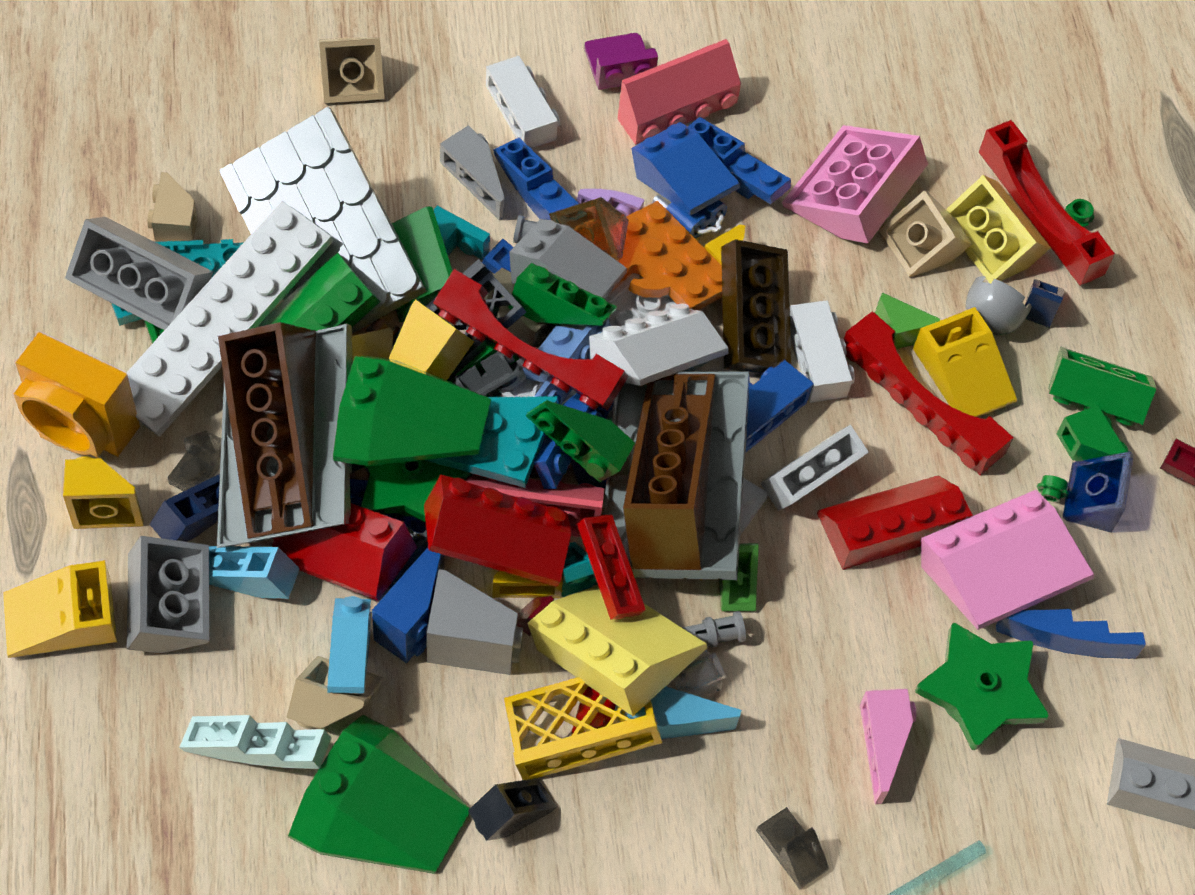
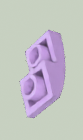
M580 189L577 197V202L588 212V218L603 224L609 215L620 220L644 207V199L614 190Z

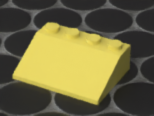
M598 585L552 601L528 622L535 646L539 652L575 677L582 679L588 686L632 716L641 710L707 649L705 642L644 604L646 611L639 616L610 620Z

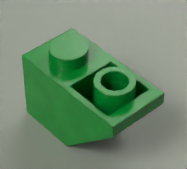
M1098 405L1064 417L1056 433L1072 460L1114 476L1122 474L1131 459L1127 446L1119 440L1113 430L1111 420L1103 414Z

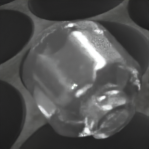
M705 650L673 680L679 691L705 698L720 691L723 687L722 680L727 677L716 653L710 654Z

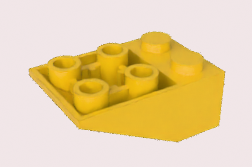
M976 307L920 328L913 350L950 406L974 417H980L1017 401L992 331Z
M105 560L69 565L3 592L8 658L117 642L111 578Z

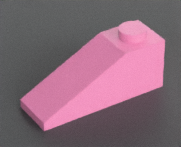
M908 689L866 691L860 703L875 804H882L889 792L912 723L916 721V706L914 701L909 700Z

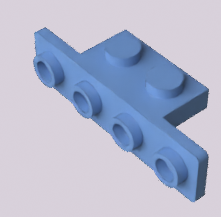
M608 319L602 326L587 325L584 330L556 325L539 347V350L570 359H590L589 336L603 332L604 327L611 326ZM523 368L526 379L544 383L534 397L558 396V404L562 405L572 391L570 389L567 394L550 383L553 378L543 372L540 376H537Z

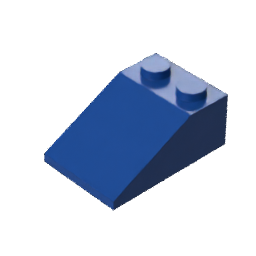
M681 122L669 126L666 130L653 137L646 138L643 142L631 148L636 178L690 215L740 188L737 179L703 138Z
M428 548L372 609L374 641L406 664L414 655L420 656L427 647V629L439 569L444 570V555L429 551Z

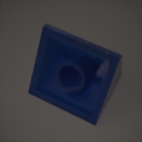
M1130 451L1072 462L1067 489L1069 496L1065 500L1063 518L1069 522L1112 533L1125 512L1134 454Z

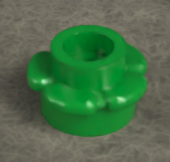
M1075 199L1065 208V211L1082 227L1088 226L1094 220L1093 205L1087 200Z
M1044 475L1041 483L1037 484L1038 491L1041 492V495L1047 501L1060 502L1061 498L1069 496L1067 491L1068 482L1060 477Z

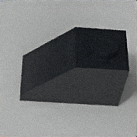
M534 778L495 784L468 812L473 818L478 832L484 836L486 841L509 837L553 812L557 807L540 780Z

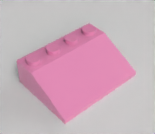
M843 125L782 201L783 207L842 239L869 243L928 165L921 138L916 135Z
M1037 490L1026 493L921 539L922 569L977 630L1094 579V573L1056 509Z

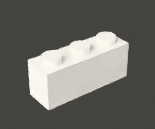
M520 56L486 66V87L515 137H520L530 148L555 141L557 138V127L560 126L559 116L555 109L549 107L543 88H538L531 68L528 65L525 66Z
M828 300L791 305L790 307L791 341L801 373L814 383L809 396L810 403L847 398L851 384L855 382L853 367L847 364L845 358V341L843 338H839L837 332V315L835 312H831Z
M849 425L760 484L768 492L769 498L779 511L793 504L869 452L853 427Z

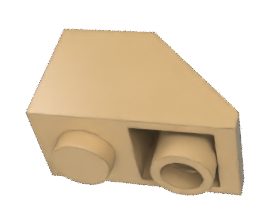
M161 172L159 184H154L152 199L155 206L154 210L149 209L148 228L153 229L156 242L194 240L198 220L195 200L168 172Z

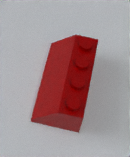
M440 475L424 504L429 551L558 587L571 538L567 512L554 506L548 507L532 502L524 497H515L501 493L494 488H485L471 484L461 478Z
M939 475L817 511V515L842 570L921 547V539L973 516L960 488Z
M352 503L349 524L274 538L272 542V547H279L300 568L299 571L379 601L417 549L404 522Z

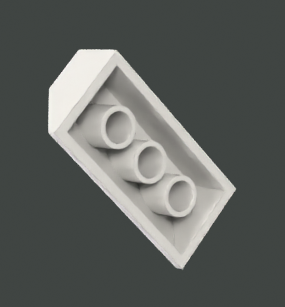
M674 304L670 306V310L650 312L648 317L643 319H628L625 321V325L604 327L603 332L589 336L590 359H593L595 354L600 355L625 370L629 376L625 383L638 386L728 354L727 345L703 311L689 309L687 304Z

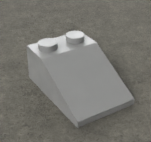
M540 219L509 252L511 281L514 285L516 278L530 263H533L605 299L627 274V268L571 227L555 223L552 220Z

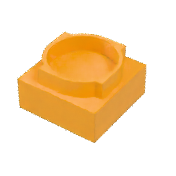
M41 332L37 333L15 362L22 382L13 393L18 409L25 420L39 432L41 438L77 454H91L98 458L103 450L119 457L139 429L140 424L136 418L137 411L127 373Z

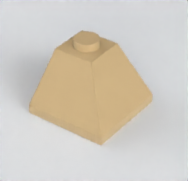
M380 38L318 40L324 103L385 99Z
M925 190L879 229L905 272L911 278L951 263L972 245L957 220Z
M317 656L296 678L286 718L296 721L299 726L304 728L322 729L362 709L381 686L384 677L366 672L364 693H327L329 659Z

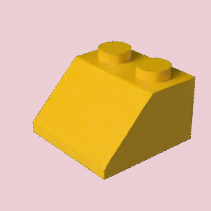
M81 456L76 459H65L63 498L74 529L143 526L144 520L133 485L101 458Z

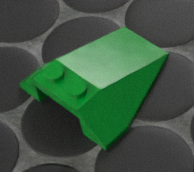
M355 356L339 405L333 461L370 466L479 454L491 406V398L398 360Z
M361 715L342 731L307 787L290 828L288 838L320 855L436 874L470 815L468 812L470 808L394 730L365 715Z

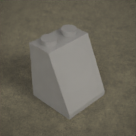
M439 569L427 629V663L510 675L512 662L519 663L522 647L523 627H517L518 613L450 572Z

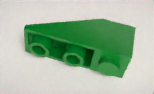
M530 263L516 278L512 296L526 311L523 316L537 323L602 326L617 308V306L609 303L601 296L594 295L578 287L575 283L566 281L549 272L546 268ZM512 305L508 306L511 310L514 308Z
M548 400L525 415L540 431L550 437L566 454L570 455L589 475L599 482L621 470L635 445V442L611 420Z

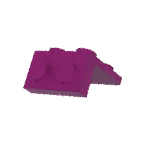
M638 33L588 40L584 44V51L598 90L619 87L622 84V80L657 67L658 54L656 49H645L641 35Z

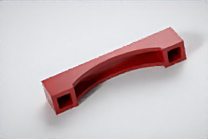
M1012 119L987 129L979 149V154L1079 286L1104 276L1114 258V251L1098 231L1092 233L1082 227L1056 201L1032 160L1027 147L1028 140Z
M456 269L452 271L433 302L440 310L439 317L454 326L458 321L468 327L466 333L482 343L485 338L496 344L494 350L511 360L513 355L519 357L524 361L522 367L531 373L540 376L543 372L552 377L553 379L550 383L561 391L568 394L569 390L572 389L581 395L579 401L596 411L600 406L608 411L629 377L625 370L598 354H595L593 359H570L546 353L523 342L509 332L495 318L485 300L488 294L486 289Z
M870 312L848 329L844 336L846 357L864 369L872 381L879 383L887 390L895 402L902 404L910 411L918 423L925 425L932 431L942 445L949 447L955 452L965 466L981 475L1007 453L1014 437L992 417L989 416L986 419H982L953 408L934 396L911 374L894 346L893 337L895 330L875 312Z

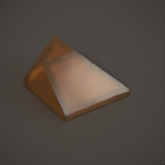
M599 197L549 213L552 221L571 227L615 260L623 257L629 220L604 198Z

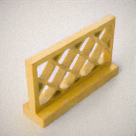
M579 677L505 697L504 702L514 747V761L522 780L543 777L661 744L662 740L651 700L644 706L645 716L630 719L624 716L626 711L619 707L617 711H614L604 706L603 704L607 698L601 694L596 701L583 696L588 685ZM564 694L570 697V699L561 711L548 705L554 696ZM578 701L591 707L582 721L569 715ZM529 703L536 708L526 721L516 716L514 707ZM543 711L556 717L547 731L534 725ZM598 711L611 717V720L605 727L596 729L589 725ZM564 721L577 727L570 737L561 739L555 736V733ZM529 731L542 737L537 746L522 749L521 742Z

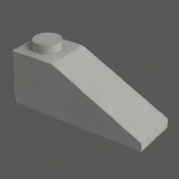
M468 125L440 143V163L498 220L504 218L505 197L488 142L482 134H477Z

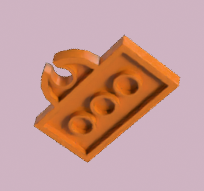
M659 201L610 224L608 233L624 248L618 262L627 268V274L620 282L625 281L627 276L632 273L643 277V279H633L630 282L628 288L630 292L645 298H659L669 295L676 304H687L689 309L700 310L722 298V266Z

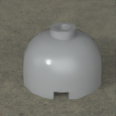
M985 276L977 277L966 297V310L976 307L993 334H1009L1018 329L1031 311V304L1029 303L1025 306L1022 303L1025 297L1004 282L994 279L990 284L983 282Z

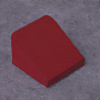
M544 596L530 601L518 613L517 626L523 627V632L530 636L531 632L528 622L554 601V598L552 596Z

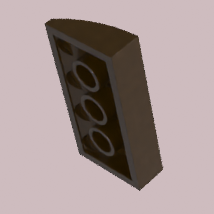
M737 239L721 247L723 341L728 347V354L724 355V369L764 373L769 367L775 368L784 360L792 365L788 250Z

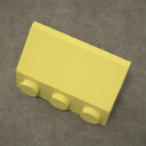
M982 175L946 209L957 220L971 241L972 245L965 252L990 284L994 279L1002 281L1028 269L1051 248L1001 184L987 176Z

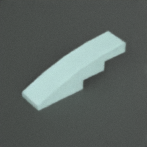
M250 715L192 716L179 748L184 752L252 765L320 769L331 736L324 729L294 730L287 722L257 723Z

